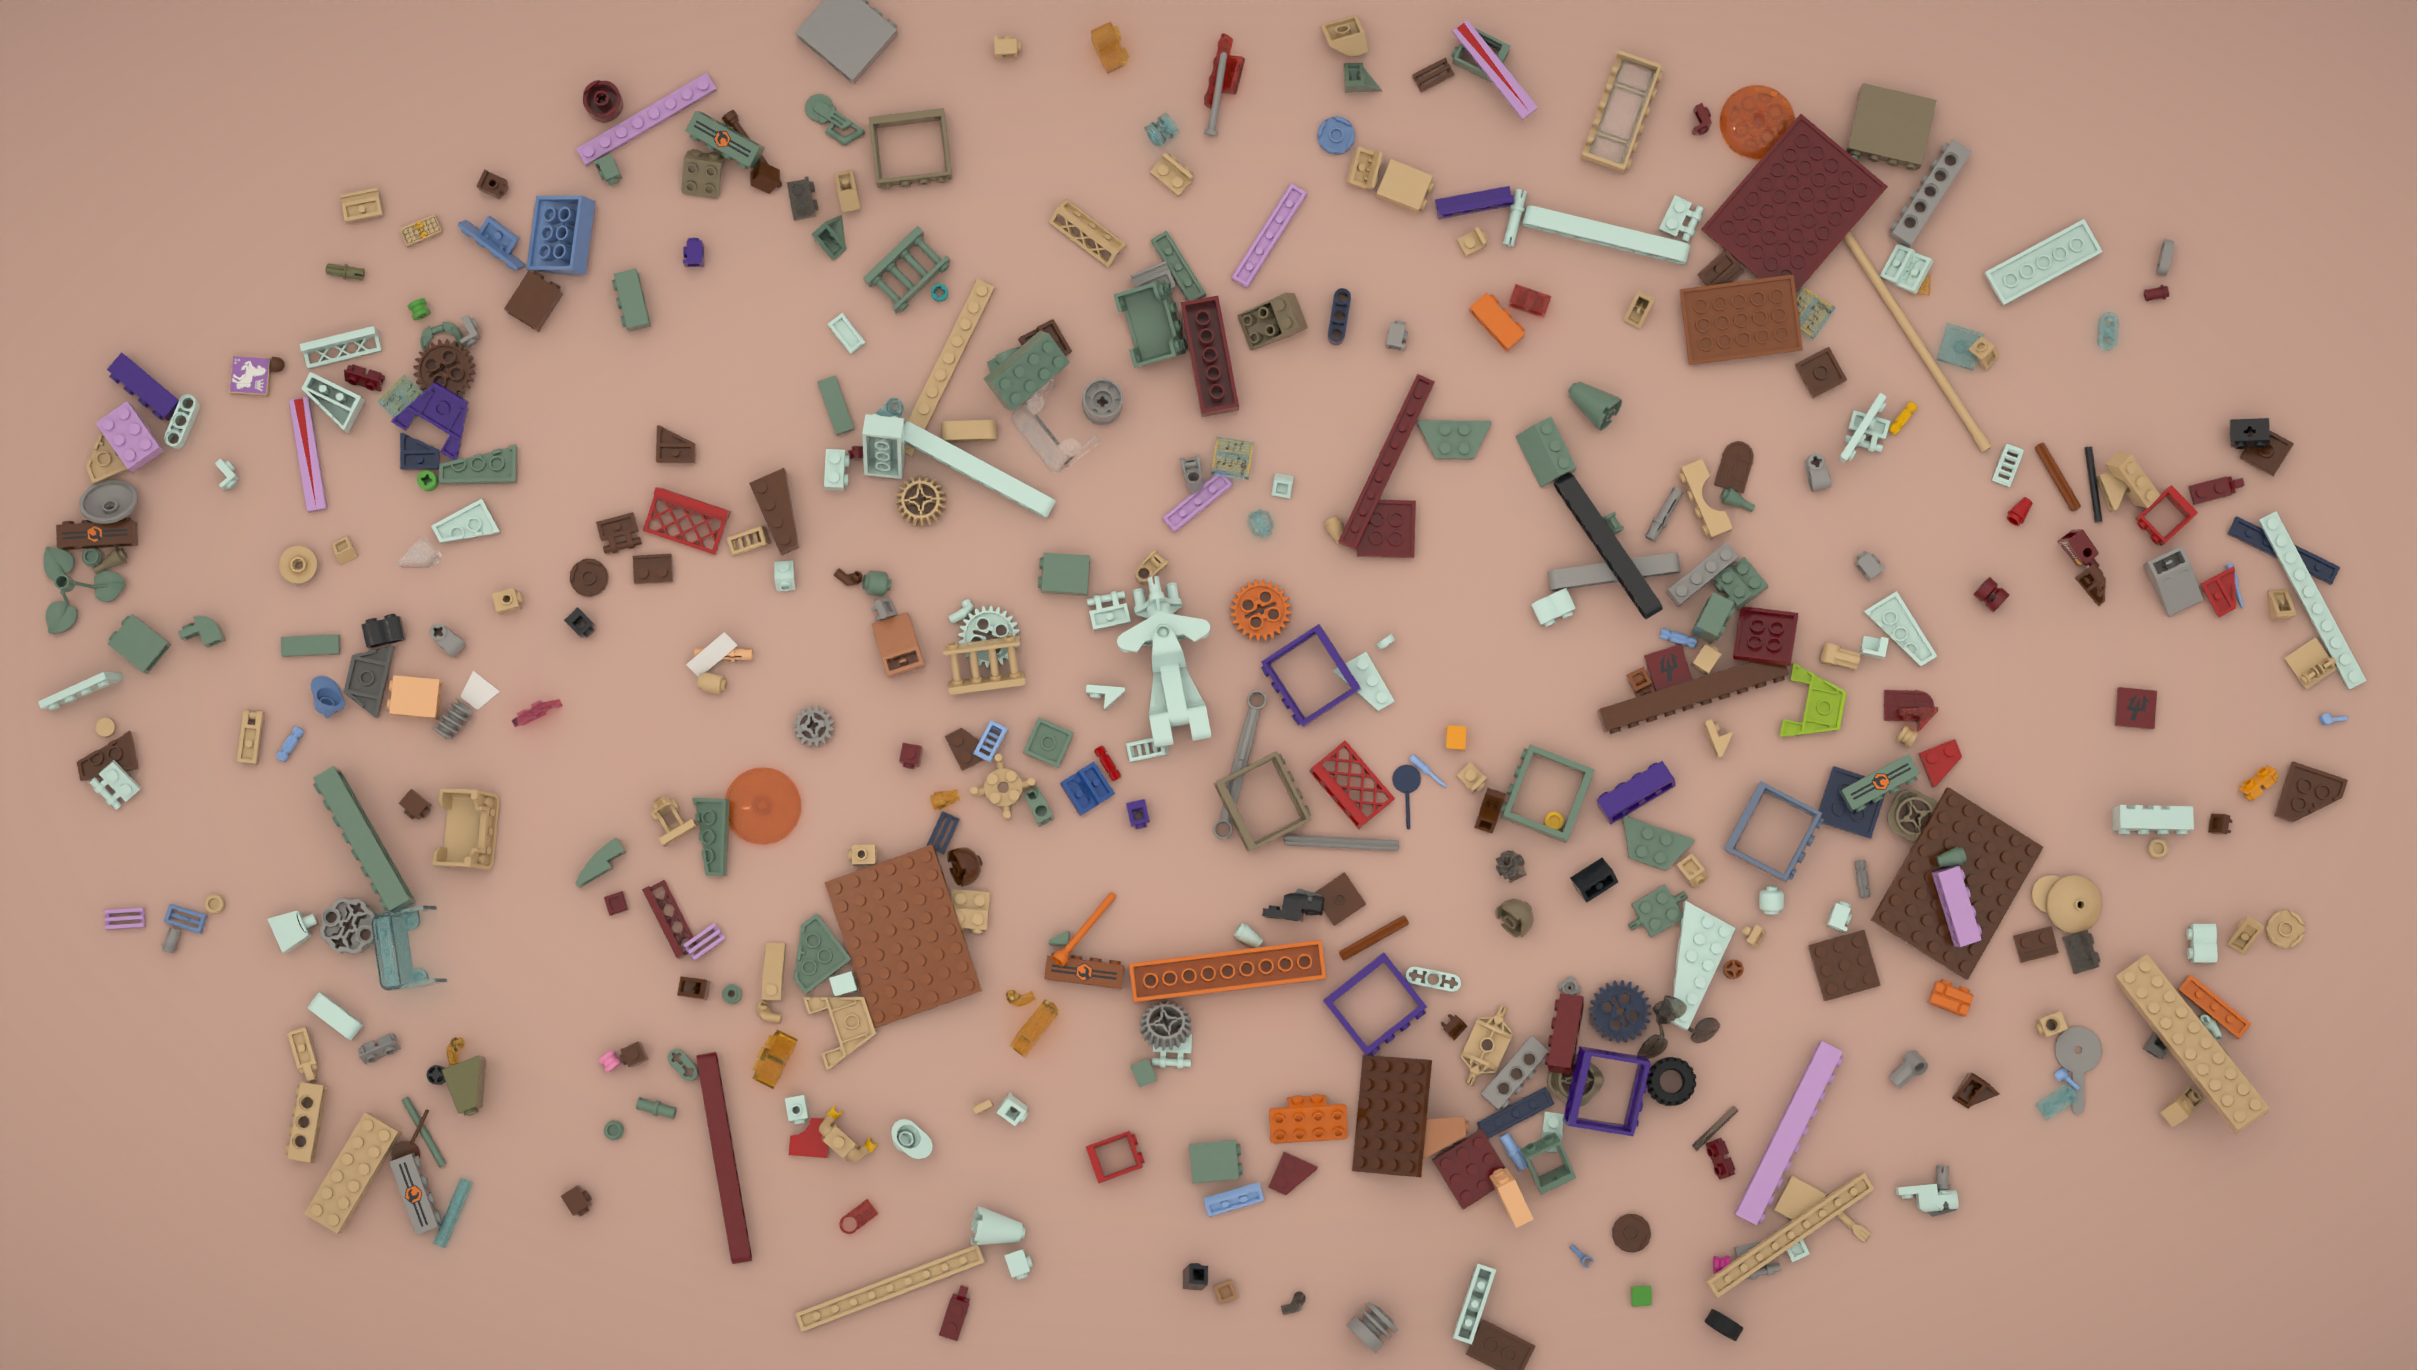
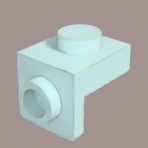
M219 459L215 464L227 477L219 486L224 491L230 490L237 484L239 477L233 472L235 467L228 460L224 462L222 459Z
M793 560L774 562V580L777 591L796 589Z

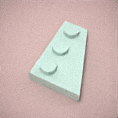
M483 499L472 503L431 526L440 543L501 533Z
M1367 652L1345 663L1362 688L1357 693L1373 708L1380 711L1395 702ZM1338 668L1333 670L1337 676L1349 685Z

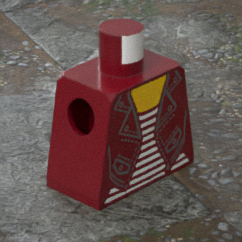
M2083 529L2071 530L2057 541L2076 565H2085L2087 568L2092 564L2096 567L2100 566L2095 560L2099 552Z

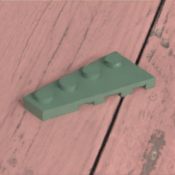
M512 445L509 448L492 450L490 453L477 454L474 457L461 458L439 464V484L516 483L517 446Z
M692 798L693 804L696 805V822H699V839L703 845L702 856L705 874L707 876H727L730 799Z

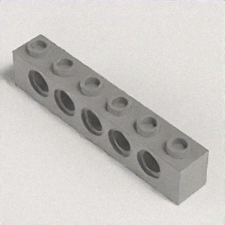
M1954 139L1950 144L1945 143L1940 151L1943 155L1940 159L1936 158L1930 166L1933 169L1930 175L1926 173L1920 183L1923 186L1920 190L1916 189L1910 197L1913 200L1910 206H1904L1900 212L1902 218L1899 222L1895 220L1889 229L1893 231L1889 237L1909 248L1972 152ZM1946 158L1952 159L1953 162H1954V165H1952V166L1947 165V164L1945 163V159H1946ZM1935 174H1941L1944 180H1936ZM1925 190H1932L1934 196H1927L1925 194ZM1915 205H1921L1923 212H1917ZM1910 220L1913 223V227H1906L1904 221Z

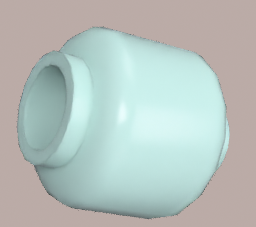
M1766 886V889L1760 891L1759 908L1764 911V914H1779V911L1783 910L1784 892L1778 890V886Z

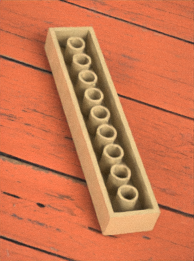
M2148 954L2116 975L2115 983L2236 1135L2268 1113L2269 1106Z

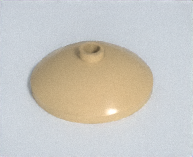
M2069 875L2056 881L2050 888L2046 899V909L2050 920L2057 928L2069 933H2080L2091 928L2098 920L2102 909V899L2098 888L2091 880L2079 875ZM2079 901L2081 902L2080 908H2078L2077 903Z

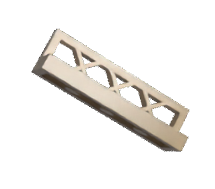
M1067 199L1057 207L1049 220L1050 224L1107 267L1111 266L1116 256L1126 246L1124 242ZM1059 214L1065 218L1066 224H1061L1056 220ZM1072 227H1077L1081 235L1076 236L1073 233ZM1087 238L1093 239L1096 247L1088 245ZM1102 250H1107L1112 254L1109 260L1103 256Z

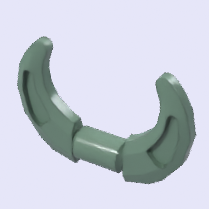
M442 322L441 325L432 328L429 326L422 332L420 345L422 350L426 352L424 346L429 348V342L434 337L433 334L445 331V333L452 334L455 337L458 347L461 344L462 333L453 323Z

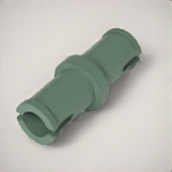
M639 1097L636 1104L637 1110L650 1112L653 1116L660 1115L674 1119L677 1112L676 1107L661 1104L657 1100L654 1102Z

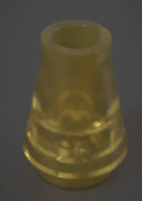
M957 790L934 792L933 795H930L934 810H941L960 800Z

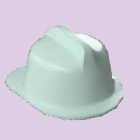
M907 1119L894 1123L891 1135L893 1144L899 1151L905 1152L908 1156L915 1159H924L930 1155L933 1147L932 1141L915 1123Z

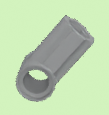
M1915 1050L1906 1053L1903 1058L1904 1063L1889 1076L1900 1089L1915 1075H1922L1928 1069V1063Z

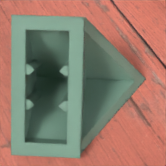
M1344 63L1345 93L1382 91L1365 70L1363 63Z
M842 215L824 222L811 234L813 240L832 260H835L847 249Z

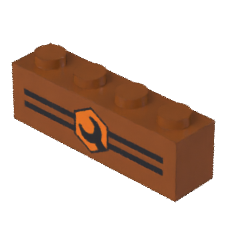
M1047 955L1045 980L1122 989L1124 965H1120L1121 961L1109 960V963H1102V959L1090 957V961L1082 960V956L1071 955V958H1068V962L1064 967H1061L1052 960V956Z

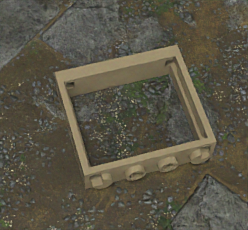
M944 108L869 117L875 177L878 188L891 189L892 186L896 185L909 187L913 183L927 185L930 184V181L945 183L949 179H953ZM940 121L946 171L882 179L877 128Z
M1277 751L1213 783L1247 852H1251L1311 821L1310 809L1307 805L1304 806L1301 800L1303 798L1299 788H1295L1293 784L1294 777L1290 771L1287 772L1284 766L1286 764L1285 759ZM1272 760L1300 819L1254 842L1225 784Z

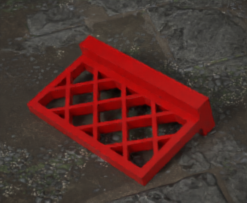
M655 487L654 497L643 531L716 555L727 518H729L731 511L660 487ZM657 500L664 501L668 509L658 513L655 507ZM678 506L682 507L686 515L676 519L672 510ZM670 512L674 521L664 525L660 516ZM700 513L704 521L694 525L690 516ZM658 518L662 526L658 530L649 528L651 520ZM688 518L692 527L683 532L678 522ZM713 519L721 520L720 528L713 532L708 522ZM676 524L680 534L671 536L666 528ZM706 524L710 534L701 538L696 528ZM694 530L698 540L692 543L688 542L684 534ZM712 536L715 542L713 549L706 548L702 540Z
M1346 741L1315 764L1309 771L1358 829L1362 828L1369 820L1395 800L1393 795ZM1343 747L1349 752V760L1338 759L1339 751ZM1326 761H1335V771H1327L1323 764ZM1338 762L1349 763L1348 773L1337 772ZM1351 763L1359 764L1362 767L1361 774L1351 773ZM1337 775L1348 776L1347 786H1341L1337 783ZM1350 777H1361V786L1351 787ZM1364 778H1371L1374 781V789L1363 788ZM1350 790L1360 791V801L1352 800L1349 797ZM1363 791L1374 792L1373 802L1362 801ZM1376 792L1384 793L1388 800L1385 803H1377ZM1362 804L1373 805L1372 813L1368 817L1362 812Z

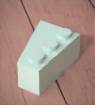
M311 372L301 388L347 434L349 433L365 402L361 396Z

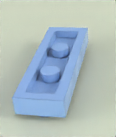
M1257 1182L1203 1198L1208 1217L1262 1202L1264 1197L1260 1183Z

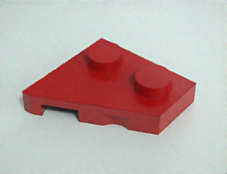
M2234 566L2200 584L2218 618L2236 609Z
M1955 739L1918 753L1932 788L1936 787L1962 758Z

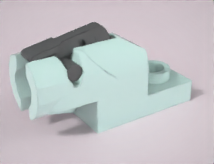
M1937 1184L1895 1188L1896 1195H1901L1902 1199L1913 1198V1194H1915L1917 1209L1928 1212L1932 1217L1952 1212L1959 1208L1957 1191L1943 1189L1938 1191Z

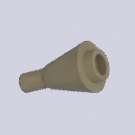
M115 547L103 562L93 567V570L98 574L106 568L126 564L128 556L124 549Z

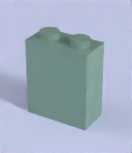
M1044 553V558H1040L1039 569H1043L1042 577L1039 576L1038 588H1041L1042 593L1088 596L1090 556Z
M132 614L122 621V627L118 632L112 633L108 645L143 673L148 674L170 648L171 644Z
M1236 1140L1189 1144L1193 1183L1239 1179V1175H1243L1242 1163L1237 1161V1156L1241 1155L1240 1144H1236Z

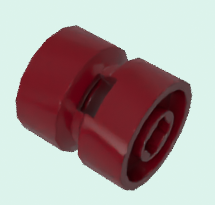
M1989 577L1973 595L1980 602L1985 601V606L1994 613L2010 594L2003 588H1998V583ZM1992 593L1996 595L1994 599L1989 597Z

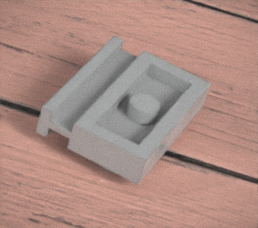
M1166 261L1130 275L1135 288L1162 280L1170 283L1171 288L1176 287Z

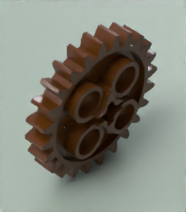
M438 339V345L431 342L430 349L424 346L425 353L419 351L422 357L421 359L415 358L419 365L413 366L415 370H418L413 375L419 378L416 380V383L418 385L422 384L420 387L421 391L428 389L440 378L444 379L442 386L457 395L458 392L465 394V387L471 388L468 382L475 381L470 376L476 374L474 370H471V368L476 367V364L470 363L474 358L473 356H467L470 351L468 349L463 351L464 346L462 344L457 347L456 341H453L450 345L448 339H446L445 344ZM448 354H454L452 361H445V357ZM433 361L436 362V367L432 370H429V363ZM443 367H446V368H447V369H446L447 373H445V374L442 372V371H443ZM460 370L462 372L461 376L454 379V372Z

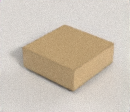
M988 1099L972 1109L977 1115L993 1107V1104Z

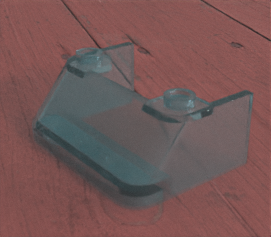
M422 905L380 913L373 917L371 925L379 981L384 990L419 988L447 982L446 978L429 979L426 970L422 968L413 969L407 931L414 930L419 926V913L437 910L436 906Z

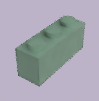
M637 269L615 273V279L612 280L614 291H618L619 298H616L618 308L623 311L624 316H621L623 327H627L629 332L651 327Z

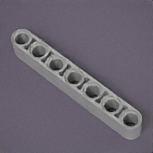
M1678 553L1631 559L1644 578L1681 572ZM1606 562L1548 571L1550 591L1619 582Z

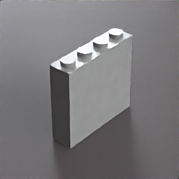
M823 0L795 32L796 36L854 85L897 37V26L891 20L886 21L882 17L883 14L874 7L872 9L869 7L867 0Z

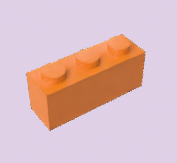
M1486 292L1470 306L1469 312L1499 345L1508 352L1524 338L1525 333L1523 331L1525 330L1520 323H1515L1511 319L1512 315L1507 309H1502L1498 305L1499 301L1494 295H1489Z

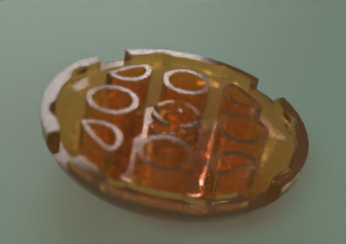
M1751 85L1737 90L1725 102L1720 114V132L1725 143L1735 153L1752 158L1753 160H1761L1795 121V115L1791 104L1780 92L1768 86ZM1754 117L1762 119L1763 123L1760 125L1755 124L1753 121Z

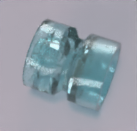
M1167 113L1157 118L1156 123L1151 122L1144 127L1149 139L1157 148L1165 144L1167 138L1172 139L1180 133L1176 124Z

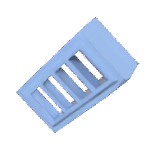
M990 720L973 754L991 763L1008 728ZM991 729L1001 733L1000 736L990 732ZM989 735L997 739V742L988 739L987 736ZM984 742H987V743L993 745L994 748L991 749V748H989V747L983 745V743H984ZM982 748L990 752V755L988 756L980 752V749Z

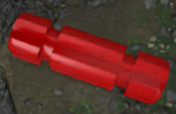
M1099 746L1094 750L1096 756L1100 758L1099 760L1106 772H1109L1111 780H1118L1121 777L1120 772L1115 769L1116 766L1110 756L1106 754L1107 751L1104 746Z

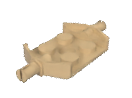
M1500 1005L1494 1017L1477 1018L1460 1056L1470 1069V1074L1465 1083L1469 1084L1470 1082V1085L1473 1086L1477 1075L1496 1073L1513 1036L1512 1031L1503 1021V1017L1508 1009L1507 1007L1503 1009V1006ZM1486 1039L1490 1040L1493 1044L1492 1049L1489 1051L1482 1048V1042Z

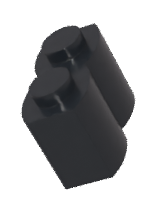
M389 614L384 616L385 619L377 621V618L365 620L366 623L361 625L366 647L374 648L406 640L401 617L396 616V614Z

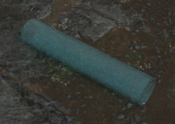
M460 1178L433 1244L446 1248L473 1184L472 1182Z

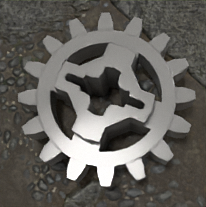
M817 705L814 710H812L811 706H808V711L801 709L802 715L796 714L795 716L798 718V721H793V724L797 726V728L793 729V732L799 733L796 735V739L802 738L801 744L804 745L808 742L809 747L813 743L819 747V742L821 741L826 744L825 738L831 739L832 737L829 732H834V729L830 727V725L834 724L833 720H829L831 714L825 715L826 709L823 708L819 711V706ZM815 714L822 716L825 720L816 719ZM807 716L808 719L805 722V724H801L803 719ZM812 720L818 725L815 727V733L809 728V726H812ZM826 728L824 734L820 737L819 733L822 729ZM803 732H804V733H806V732L810 733L811 736H812V739L805 737V736L803 735Z

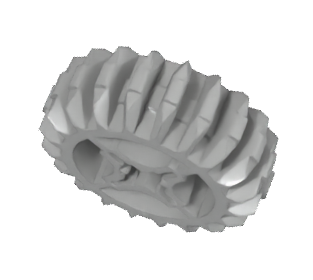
M1159 1000L1157 1006L1152 1003L1151 1008L1146 1007L1145 1013H1142V1020L1139 1023L1141 1027L1140 1033L1143 1034L1144 1041L1148 1040L1149 1046L1155 1044V1049L1161 1046L1163 1052L1166 1047H1169L1172 1051L1174 1045L1179 1048L1180 1042L1185 1044L1186 1038H1189L1190 1031L1192 1030L1188 1011H1183L1182 1005L1177 1007L1176 1001L1172 1005L1169 1004L1168 1000L1166 1004H1162ZM1160 1016V1019L1154 1021V1023H1151L1153 1019ZM1177 1028H1180V1030L1177 1033L1171 1035L1173 1031L1177 1030Z

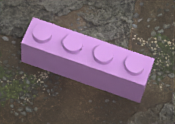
M1950 866L1932 872L1953 945L1963 947L1982 940L1980 936L1982 930L1975 919L1976 911L1970 903L1969 898L1971 894L1968 887L1965 886L1963 870L1960 866Z

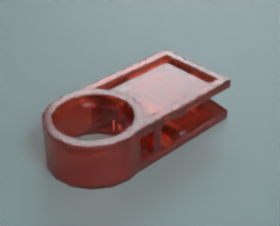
M866 1199L841 1218L839 1223L840 1229L846 1234H853L877 1216L878 1212L869 1200ZM846 1217H852L856 1220L857 1226L854 1231L848 1232L843 1229L842 1223Z

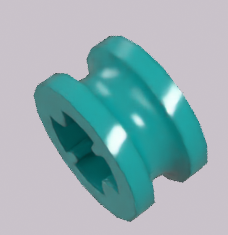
M941 283L935 284L931 288L932 298L938 302L946 300L948 297L947 287ZM941 288L945 294H941L942 297H938L934 293L935 290L938 291L937 289Z

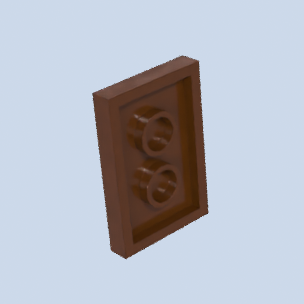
M1483 1319L1466 1355L1495 1370H1524L1536 1346Z

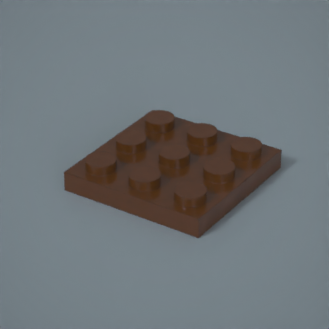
M1865 930L1808 945L1824 1001L1881 986Z

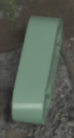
M680 1049L670 1051L668 1061L678 1074L686 1081L695 1080L699 1074L698 1068L685 1052ZM674 1053H681L682 1056L680 1057V1059L683 1062L682 1065L678 1061H672L674 1059ZM685 1065L689 1069H694L692 1072L693 1077L685 1076L686 1070L683 1068Z

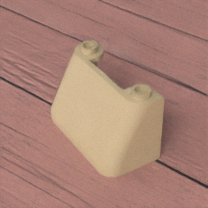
M440 788L438 802L443 809H447L444 846L437 847L433 852L432 865L480 870L491 869L494 863L500 804L498 795L481 790Z

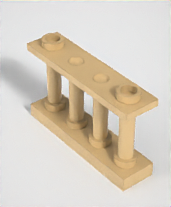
M1010 634L1004 636V638L959 644L957 642H950L944 645L943 655H950L953 674L952 681L948 682L949 695L1026 685L1025 673L1018 671L1015 646H1020V637ZM1007 647L1010 672L1009 674L1001 675L998 670L996 649ZM988 650L991 668L990 676H980L977 651ZM969 652L972 677L971 679L963 680L960 675L957 654Z

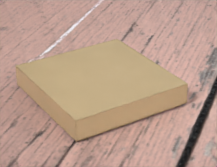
M1791 1176L1774 1211L1794 1220L1824 1199L1827 1194Z

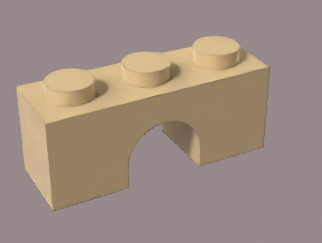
M2117 451L2105 464L2115 478L2122 480L2128 485L2129 488L2125 493L2134 505L2149 508L2160 496L2132 454Z

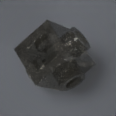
M1508 850L1496 858L1498 863L1496 869L1499 875H1503L1504 879L1509 883L1527 875L1523 867L1525 861L1521 854L1518 855L1513 850Z

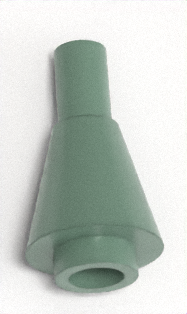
M1731 486L1728 489L1724 488L1720 495L1722 504L1743 507L1750 512L1755 508L1754 504L1746 501Z

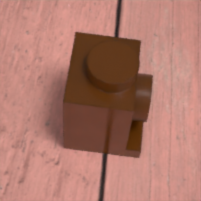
M484 169L477 188L479 191L500 199L508 190V182L506 179ZM492 181L496 182L494 187L490 186Z

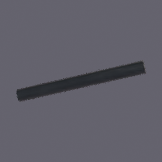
M2090 446L2085 447L2094 520L2095 523L2103 521L2093 449Z

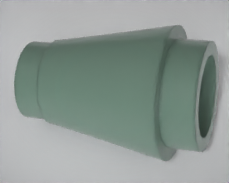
M1955 847L1936 856L1939 867L1958 866L1967 862L1963 847Z

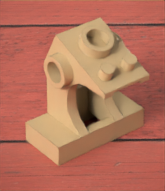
M667 795L666 797H658L653 801L654 804L651 805L652 811L650 813L655 821L660 820L667 833L658 838L664 847L697 828L693 819L686 823L683 822L676 810L679 806L674 798L670 800ZM673 812L677 821L668 826L663 816Z

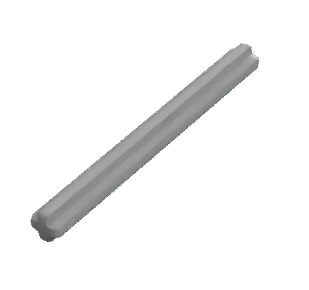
M1285 835L1284 844L1292 846L1398 851L1399 849L1398 840Z

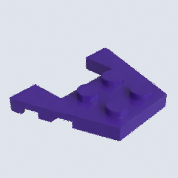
M435 382L395 416L391 422L406 431L416 415L420 416L450 435L440 452L453 460H457L469 402Z

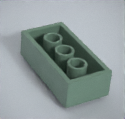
M1040 330L988 374L984 381L1003 407L1014 411L1070 362L1050 334Z

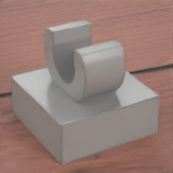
M889 597L875 601V606L871 608L872 611L877 610L879 616L875 618L876 620L888 619L897 615Z

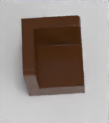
M760 161L750 172L751 186L770 194L780 184V170Z

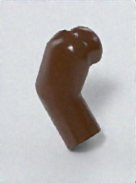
M839 568L833 575L846 586L857 585L862 581V573L859 571L846 574Z

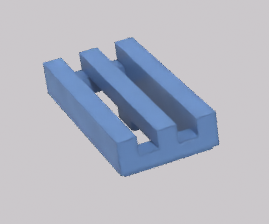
M170 904L164 922L202 934V929L205 926V920L208 915ZM175 909L201 917V920L198 921L172 913V910ZM170 916L199 925L198 929L169 920Z

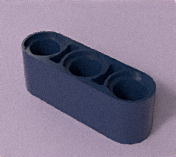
M1345 288L1338 289L1333 298L1328 330V341L1332 345L1342 344L1345 338L1351 294ZM1343 294L1347 297V301L1339 302L1337 296ZM1342 313L1345 318L1338 321L1334 318V315ZM1334 331H1338L1342 337L1340 339H1333L1331 334Z

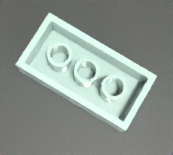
M866 414L862 432L864 475L902 479L905 463L904 418Z

